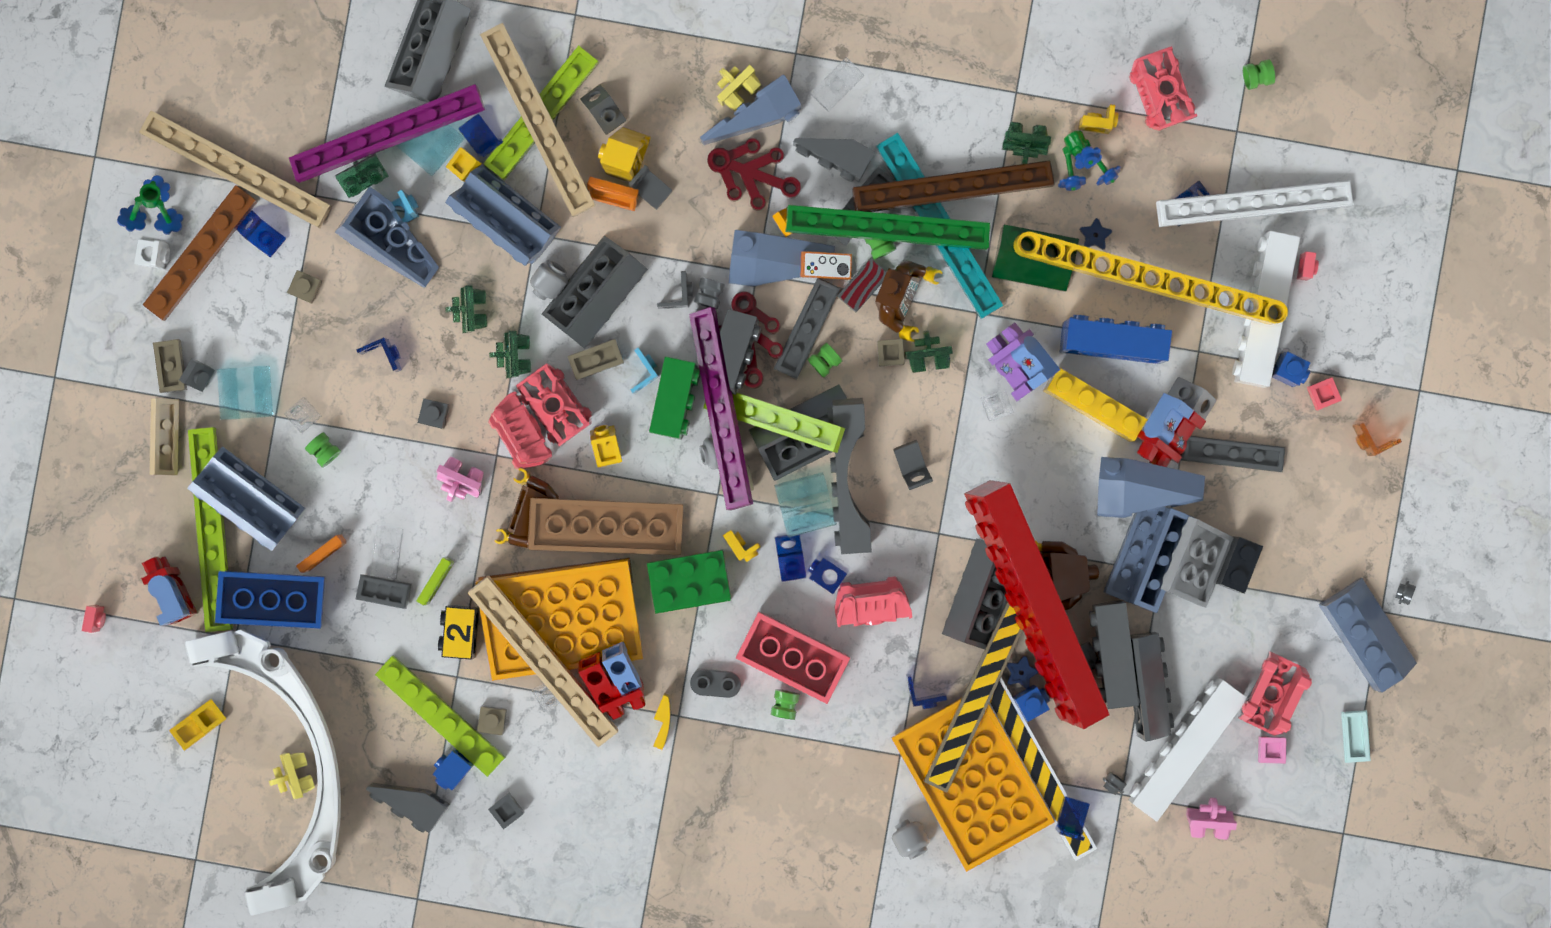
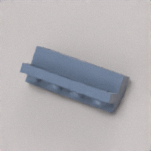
M480 165L471 171L462 187L450 194L445 202L456 214L464 217L475 229L483 232L495 245L502 247L512 255L514 260L522 263L524 266L529 263L533 264L543 254L561 228V226L484 165Z
M223 446L187 488L198 499L205 501L217 513L228 518L240 530L247 532L259 544L271 551L305 510V507Z
M1167 507L1156 508V511L1148 513L1147 510L1134 513L1103 592L1157 613L1166 592L1161 589L1163 576L1168 571L1173 551L1178 546L1182 535V528L1187 523L1190 515Z

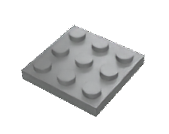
M1189 516L1187 523L1182 528V535L1178 546L1173 551L1168 571L1163 576L1161 589L1206 608L1234 537Z

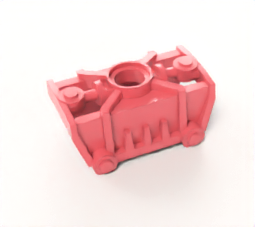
M1172 46L1137 58L1134 61L1129 79L1131 83L1136 84L1147 114L1145 123L1149 128L1160 131L1197 117L1195 105L1188 96L1179 71V61L1173 55ZM1148 59L1151 65L1156 66V78L1148 74L1143 60ZM1163 60H1164L1165 69H1163V68H1162V65H1161V63L1163 62ZM1169 81L1172 83L1173 92L1168 95L1162 93L1160 90L1161 82ZM1164 101L1166 106H1170L1172 110L1170 114L1171 122L1166 124L1161 111ZM1177 103H1179L1180 110L1177 109V106H1176Z
M546 363L517 384L516 387L521 394L519 397L522 404L530 406L548 431V440L560 447L592 424L590 418L592 417V412L588 407L586 408L581 405L563 380L565 377L561 369H555ZM543 370L552 381V392L548 387L544 388L541 384L542 378L540 373ZM528 382L530 385L537 387L540 391L538 396L541 400L534 398L524 384ZM557 398L560 401L558 411L549 412L547 410L546 402L548 399ZM565 410L574 412L583 426L579 428L575 424L569 423L566 419L569 415ZM554 419L558 423L562 421L564 424L565 439L554 426Z
M514 391L508 394L495 407L488 423L491 428L496 429L513 458L512 464L515 469L541 466L552 458V452L544 445L546 441L541 434L542 432L537 421L529 414L525 405H521V399Z
M895 576L888 577L886 581L851 585L850 582L841 583L840 589L837 591L834 608L838 627L853 624L854 626L863 624L878 625L883 622H895L897 618H912L908 597L901 582Z
M1269 651V657L1263 661L1261 674L1248 701L1242 705V714L1238 716V719L1275 736L1283 732L1287 733L1292 726L1290 719L1304 690L1310 688L1312 679L1309 678L1310 675L1306 668ZM1292 666L1296 667L1297 669L1291 681L1283 684L1284 679L1281 678L1283 673L1288 672ZM1269 686H1274L1277 689V696L1273 700L1266 699L1264 695L1266 688ZM1272 707L1274 717L1269 728L1266 729L1264 728L1265 718L1263 715L1265 711L1269 712Z

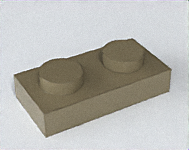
M181 340L153 342L159 392L169 393L188 390L187 385L179 381L185 370Z
M616 339L567 356L576 380L624 364Z

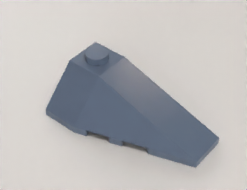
M783 74L756 94L755 102L752 104L748 102L738 107L734 112V118H724L700 137L702 144L707 145L776 125L784 120L790 122L800 114L798 111L801 109V103L786 76Z
M369 186L348 212L335 233L355 248L425 288L439 266L422 243L416 240L409 230L408 224L403 222L395 211L396 208L391 201Z
M735 230L729 284L755 287L762 284L799 278L801 273V252L834 253L835 246Z
M1101 457L1097 515L1125 518L1132 516V513L1146 510L1148 513L1156 511V508L1169 505L1176 507L1203 501L1205 476L1128 458Z

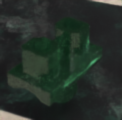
M1010 122L1008 131L1004 135L1002 150L1013 151L1012 155L1022 156L1021 164H1027L1028 157L1038 158V154L1047 155L1049 145L1051 144V136H1048L1046 126H1033L1032 134L1023 133V124Z
M375 153L360 162L358 160L353 162V166L336 174L335 177L348 198L360 194L361 191L369 186L382 182L389 175Z
M465 285L463 288H460L461 306L459 297H452V306L445 307V313H453V323L461 322V313L462 334L472 333L475 330L487 327L486 314H474V305L486 304V291L473 289V285Z
M926 330L923 331V338L914 339L915 347L924 346L925 350L905 352V360L909 359L912 373L926 371L924 357L934 356L935 370L950 368V354H953L952 346L931 349V345L940 344L939 336L930 337L929 331Z
M508 331L504 333V349L503 342H496V352L489 353V358H496L497 368H504L505 358L506 379L516 378L519 375L531 372L530 359H518V350H528L530 348L529 335L517 334V331Z

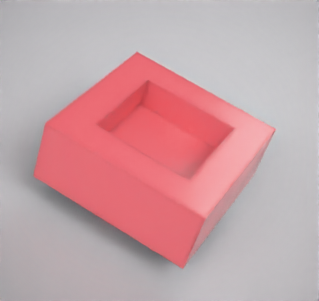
M1304 252L1300 254L1297 273L1298 280L1307 281L1317 274L1319 261L1315 260L1316 253Z
M1333 377L1307 387L1316 410L1342 401Z
M86 606L82 631L89 633L100 631L106 619V614L103 613L104 606Z

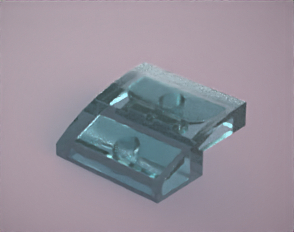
M446 125L396 146L429 175L433 176L465 138L452 126Z
M270 366L217 369L220 420L273 417Z
M823 472L774 485L788 537L837 525L833 519V507Z

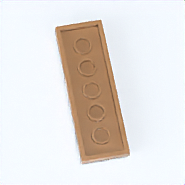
M530 498L528 550L681 555L683 504Z

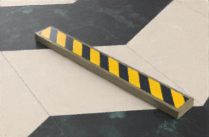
M1008 602L1004 606L924 779L925 783L946 793L952 784L1023 631L1018 627L1015 620L1016 612Z

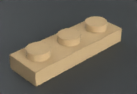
M151 398L150 475H178L179 399Z

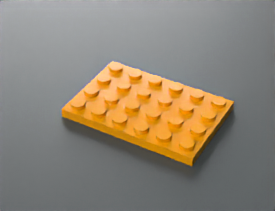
M628 559L491 578L568 670L578 669L579 660L598 652L602 655V650L624 642L631 661L643 659ZM476 580L475 584H478L482 580ZM480 609L492 681L536 675Z
M960 698L891 738L967 872L1053 824L1055 821L989 704L948 792L946 793L924 782L925 776L962 699Z

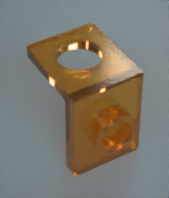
M1364 423L1353 425L1357 437H1355L1356 442L1361 450L1366 451L1368 456H1376L1402 442L1400 438L1392 439L1376 447Z

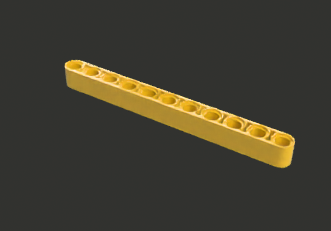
M1025 232L1014 241V250L1022 257L1260 323L1278 324L1283 322L1288 315L1287 306L1279 300L1038 233ZM1024 237L1032 241L1033 247L1031 251H1026L1022 248L1021 240ZM1048 244H1052L1057 248V256L1055 258H1051L1046 254ZM1073 251L1079 252L1082 256V262L1079 265L1071 261ZM1098 258L1106 261L1107 267L1104 272L1099 271L1095 266ZM1122 265H1127L1131 269V275L1128 279L1124 278L1120 273ZM1147 272H1152L1155 275L1156 281L1153 285H1149L1145 281ZM1173 278L1177 279L1180 283L1178 292H1174L1170 288V281ZM1197 285L1201 286L1205 291L1202 299L1195 296L1194 290ZM1222 292L1226 293L1229 297V302L1226 306L1222 305L1219 301V296ZM1246 299L1253 302V310L1250 313L1244 309ZM1271 306H1274L1278 311L1275 319H1272L1268 314Z

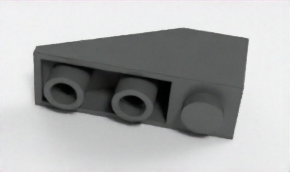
M795 138L793 141V146L797 147L795 150L797 153L807 158L810 155L817 158L819 165L828 170H831L832 167L841 172L840 176L850 182H853L854 179L858 182L861 180L875 151L853 139Z
M728 309L720 336L732 394L736 395L738 388L742 389L746 379V374H744L746 364H751L754 350H751L753 342L758 341L760 337L761 326H759L757 317Z
M372 783L366 788L373 800L381 804L385 802L392 807L390 809L392 813L400 818L405 816L412 821L411 825L422 833L425 831L430 833L450 805L427 789Z

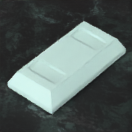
M1367 710L1341 712L1345 763L1371 761Z

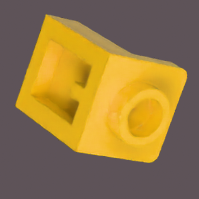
M1110 104L1108 106L1105 118H1102V114L1099 113L1083 115L1079 121L1078 130L1109 134L1113 127L1116 128L1119 113L1115 112V105Z
M600 425L591 430L590 440L597 467L621 463L622 456L616 437L615 426Z
M730 530L723 535L739 561L744 558L748 562L759 554L757 549L760 548V545L758 543L746 551L743 549L746 542L739 532L734 534Z

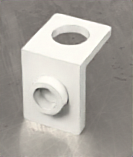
M139 239L134 264L165 269L166 263H168L170 258L169 244L159 240L152 242ZM146 247H153L151 261L144 260L142 252Z

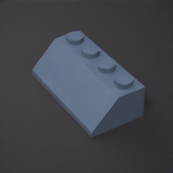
M1359 578L1319 604V607L1373 690L1383 693L1403 680L1417 664L1363 578Z

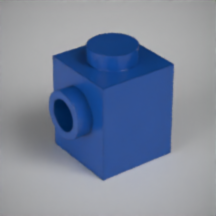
M1288 351L1281 353L1273 368L1272 378L1291 387L1300 386L1301 383L1304 384L1310 375V370L1308 369L1310 362Z
M1035 685L1012 696L1027 722L1050 710L1047 705L1050 702L1047 693L1043 688L1039 690Z
M455 748L448 756L443 754L434 764L437 768L433 773L436 777L435 782L445 790L448 788L453 790L474 764Z

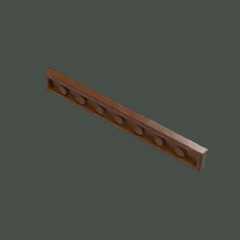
M1048 160L858 186L852 188L855 211L875 212L1053 187L1055 183L1051 161Z

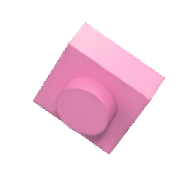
M1259 736L1258 762L1286 764V738Z

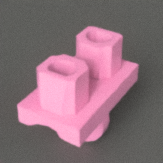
M450 457L444 466L439 465L436 471L438 473L437 480L444 482L441 490L448 492L447 500L453 502L455 497L464 500L467 493L478 498L481 493L484 472L471 467L467 477L459 474L462 462L453 457Z
M1210 798L1208 805L1200 804L1199 809L1187 808L1186 816L1192 837L1203 838L1205 837L1206 828L1214 829L1213 834L1215 838L1228 840L1231 830H1236L1237 822L1234 821L1233 811H1226V806L1218 805L1216 798Z

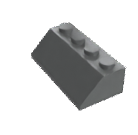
M417 0L384 87L424 102L436 100L442 92L443 82L450 71L451 61L459 47V40L468 23L471 9L455 0Z
M604 235L570 277L560 295L550 302L542 312V315L585 349L648 269L630 253Z
M838 384L789 410L828 422L827 408H832V400L848 398ZM757 426L749 429L774 481L832 453V451Z
M976 538L948 618L945 621L942 634L963 643L985 649L1007 602L1005 597L1007 592L1004 585L996 577L995 571L997 569L994 562L986 554L985 548L987 546L985 541Z
M1116 600L1092 605L1093 611H1089V620L1091 627L1095 626L1096 637H1092L1094 652H1098L1099 662L1095 663L1097 678L1102 680V688H1099L1106 707L1107 709L1139 706L1126 603Z
M1159 633L1132 634L1130 638L1139 706H1133L1136 734L1145 742L1170 736L1171 728H1174L1173 714L1168 711V703H1171V693L1169 687H1165L1164 679L1168 677L1166 662L1162 663L1161 652H1165L1163 637H1159Z

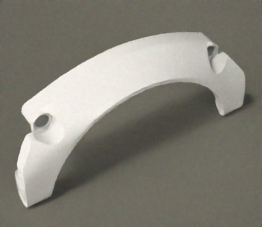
M241 629L186 641L185 645L191 667H221L243 673L262 682L287 702L298 716L308 734L315 754L318 781L316 803L308 829L300 844L281 867L265 879L244 890L250 915L289 907L298 901L306 900L325 878V872L335 864L341 818L338 762L323 714L311 690L288 658L287 653L281 648L270 649L271 645L268 640ZM271 653L279 657V665L277 667L272 666L269 661ZM317 855H324L327 858V866L319 865L316 858Z

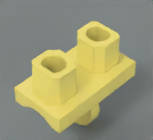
M751 65L735 79L734 77L740 72L737 67L734 66L729 72L724 68L719 71L723 78L717 85L722 89L729 83L717 96V101L722 106L726 105L735 112L738 107L745 103L737 94L739 90L744 87L753 96L762 87Z
M303 752L279 755L285 775L282 774L280 767L274 768L275 778L269 780L270 786L277 784L280 793L288 791L285 781H288L293 799L302 798L304 793L315 788L311 775L297 778L295 769L307 766Z

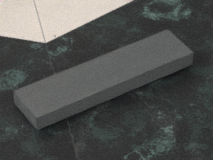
M817 278L784 346V353L774 367L775 370L797 380L838 295L839 287Z
M1190 436L1187 441V447L1181 454V461L1283 472L1285 447Z

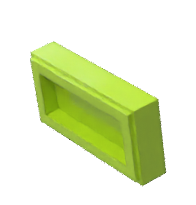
M448 557L441 559L416 600L423 606L430 604L452 568L453 560Z

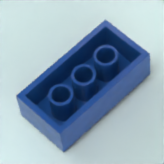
M1073 315V317L1062 323L1059 353L1162 364L1169 361L1172 330H1165V325L1150 324V326L1140 327V322L1124 321V323L1114 324V319L1110 318L1088 321L1089 316Z
M221 570L218 573L215 623L321 629L325 576Z

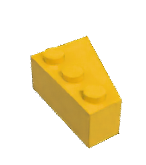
M622 127L610 136L607 144L602 143L598 154L605 173L631 182L640 171L651 136Z

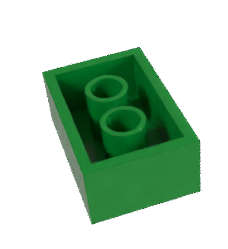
M670 357L664 358L649 433L679 440L682 439V435L687 436L690 421L686 419L687 411L693 410L695 396L691 392L693 385L698 386L700 370L697 369L696 363Z
M723 550L647 563L655 614L732 600Z

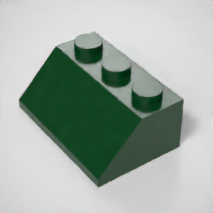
M1004 224L1000 230L991 278L1066 292L1073 270L1022 257L1015 252L1014 241L1025 232H1034L1077 245L1079 239ZM1025 237L1021 240L1022 248L1026 251H1031L1033 247L1032 241ZM1048 244L1046 254L1051 258H1055L1057 256V248L1052 244ZM1073 251L1071 254V261L1074 264L1077 251Z

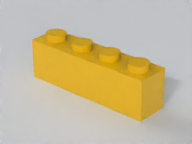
M1063 369L1054 374L1043 389L1045 393L1128 442L1136 440L1139 432L1148 420Z

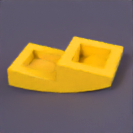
M664 693L654 716L655 720L663 723L653 747L663 750L671 723L670 695Z
M210 699L187 718L171 728L169 732L185 751L223 723L226 717L213 700Z

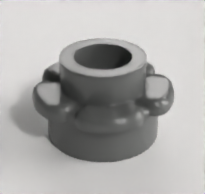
M1409 581L1405 585L1400 583L1395 598L1399 599V604L1409 605L1416 586L1409 584Z
M1112 772L1106 778L1103 777V781L1106 782L1103 786L1114 795L1118 792L1124 793L1123 789L1127 784Z

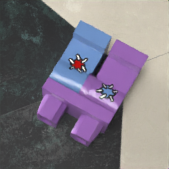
M1014 322L1001 332L1009 344L998 334L986 345L993 354L988 359L992 366L995 364L1000 375L1004 376L1014 390L1011 395L1017 402L1061 369L1042 345L1032 337L1034 335L1033 332L1029 329L1023 333Z

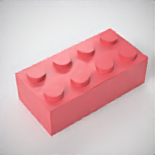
M758 611L736 655V659L828 704L850 660V656Z

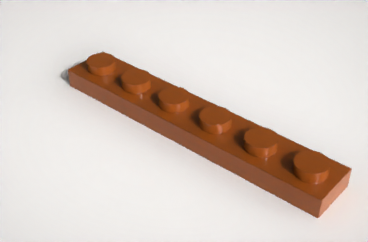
M235 185L142 305L161 320L166 321L258 201Z

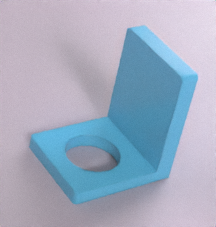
M403 190L398 191L397 193L400 198L391 203L394 207L400 206L404 209L405 215L402 221L408 223L419 217L416 211L419 206L412 194L408 195Z
M636 348L634 351L651 376L632 388L631 392L633 394L659 377L654 370L657 365L650 354L644 356L639 348Z

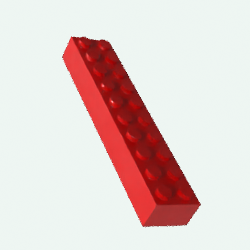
M989 480L964 493L967 500L965 501L966 508L974 516L977 523L975 525L976 531L986 543V554L996 566V577L1006 589V600L1016 612V623L1026 635V646L1036 658V669L1046 681L1045 690L1056 704L1054 708L1056 715L1061 721L1082 729H1086L1110 715L1011 484Z

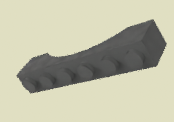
M863 398L832 400V408H827L828 423L845 428L838 453H835V457L830 458L831 473H836V482H831L832 498L837 497L838 504L837 507H833L834 522H839V531H834L835 546H840L841 554L870 553L872 549L869 520L860 512L853 501L847 481L851 452L858 438L865 430Z

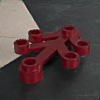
M751 138L747 140L746 144L730 151L725 148L713 149L707 158L708 166L713 172L721 174L727 188V197L730 201L736 202L742 197V191L740 187L735 185L730 170L741 175L751 198L750 205L756 211H760L765 207V198L760 195L754 180L780 189L781 193L787 198H795L799 195L801 184L795 177H787L783 180L758 170L771 163H781L784 159V153L780 148H773L769 153L744 164L735 161V159L747 153L750 155L757 154L760 151V143L757 139ZM751 142L756 143L758 146L755 151L748 149V145ZM773 152H779L781 158L774 160L771 157ZM717 157H723L725 159L723 165H717L715 163ZM793 184L796 189L794 192L789 193L786 191V186ZM733 189L739 191V196L736 198H732L729 194ZM759 198L763 201V204L760 207H756L753 201Z
M742 291L733 297L731 306L734 311L757 317L758 321L763 323L765 329L771 334H775L780 330V322L756 307L757 301L751 293ZM742 301H748L749 305L747 308H740ZM772 321L776 322L777 327L770 330L768 324ZM762 333L760 334L756 342L768 350L772 358H780L784 353L782 345L771 341ZM753 342L751 350H754L751 364H747V370L744 374H746L745 385L751 389H756L763 384L764 375L757 367L755 344ZM779 346L780 352L776 355L772 354V348ZM752 375H758L759 379L756 383L750 382Z

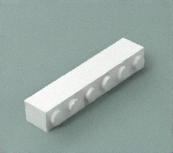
M1269 231L1264 234V237H1260L1258 251L1261 253L1259 261H1256L1254 264L1253 276H1256L1254 286H1251L1249 289L1250 293L1279 300L1287 305L1300 237ZM1252 301L1250 302L1249 311H1247L1249 313L1253 310ZM1271 306L1268 314L1272 319H1275L1278 311L1274 306ZM1243 318L1242 325L1245 326L1244 336L1241 335L1238 341L1237 350L1240 351L1239 361L1236 360L1233 365L1232 375H1235L1234 382L1262 388L1270 387L1283 322L1270 325Z
M1217 678L1216 681L1212 680L1204 690L1206 695L1201 702L1196 701L1189 711L1190 717L1186 722L1182 721L1174 731L1176 736L1171 742H1166L1159 752L1161 755L1156 763L1152 762L1149 764L1144 772L1145 778L1141 783L1137 782L1129 792L1131 797L1128 800L1156 822L1248 699L1222 679Z

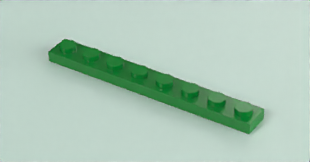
M788 205L785 232L987 250L989 248L990 223Z

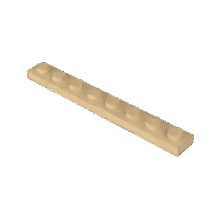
M501 23L481 33L480 36L572 217L595 207L596 205L504 24Z
M150 111L139 131L142 135L318 228H321L332 207L153 111Z
M489 575L468 591L469 596L597 747H600L618 733V728L605 713L600 711L599 705Z

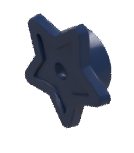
M1095 218L1091 226L1080 227L1079 229L1085 237V247L1097 246L1102 250L1106 249L1105 239L1112 233V230L1102 227L1098 218ZM1097 233L1098 237H1094L1093 234Z
M1023 656L1017 663L1008 662L1006 665L1010 671V677L1007 682L1009 685L1020 683L1024 688L1028 689L1030 678L1038 674L1037 669L1029 666L1027 656ZM1022 670V671L1024 672V674H1023V675H1020V674H1019V671Z

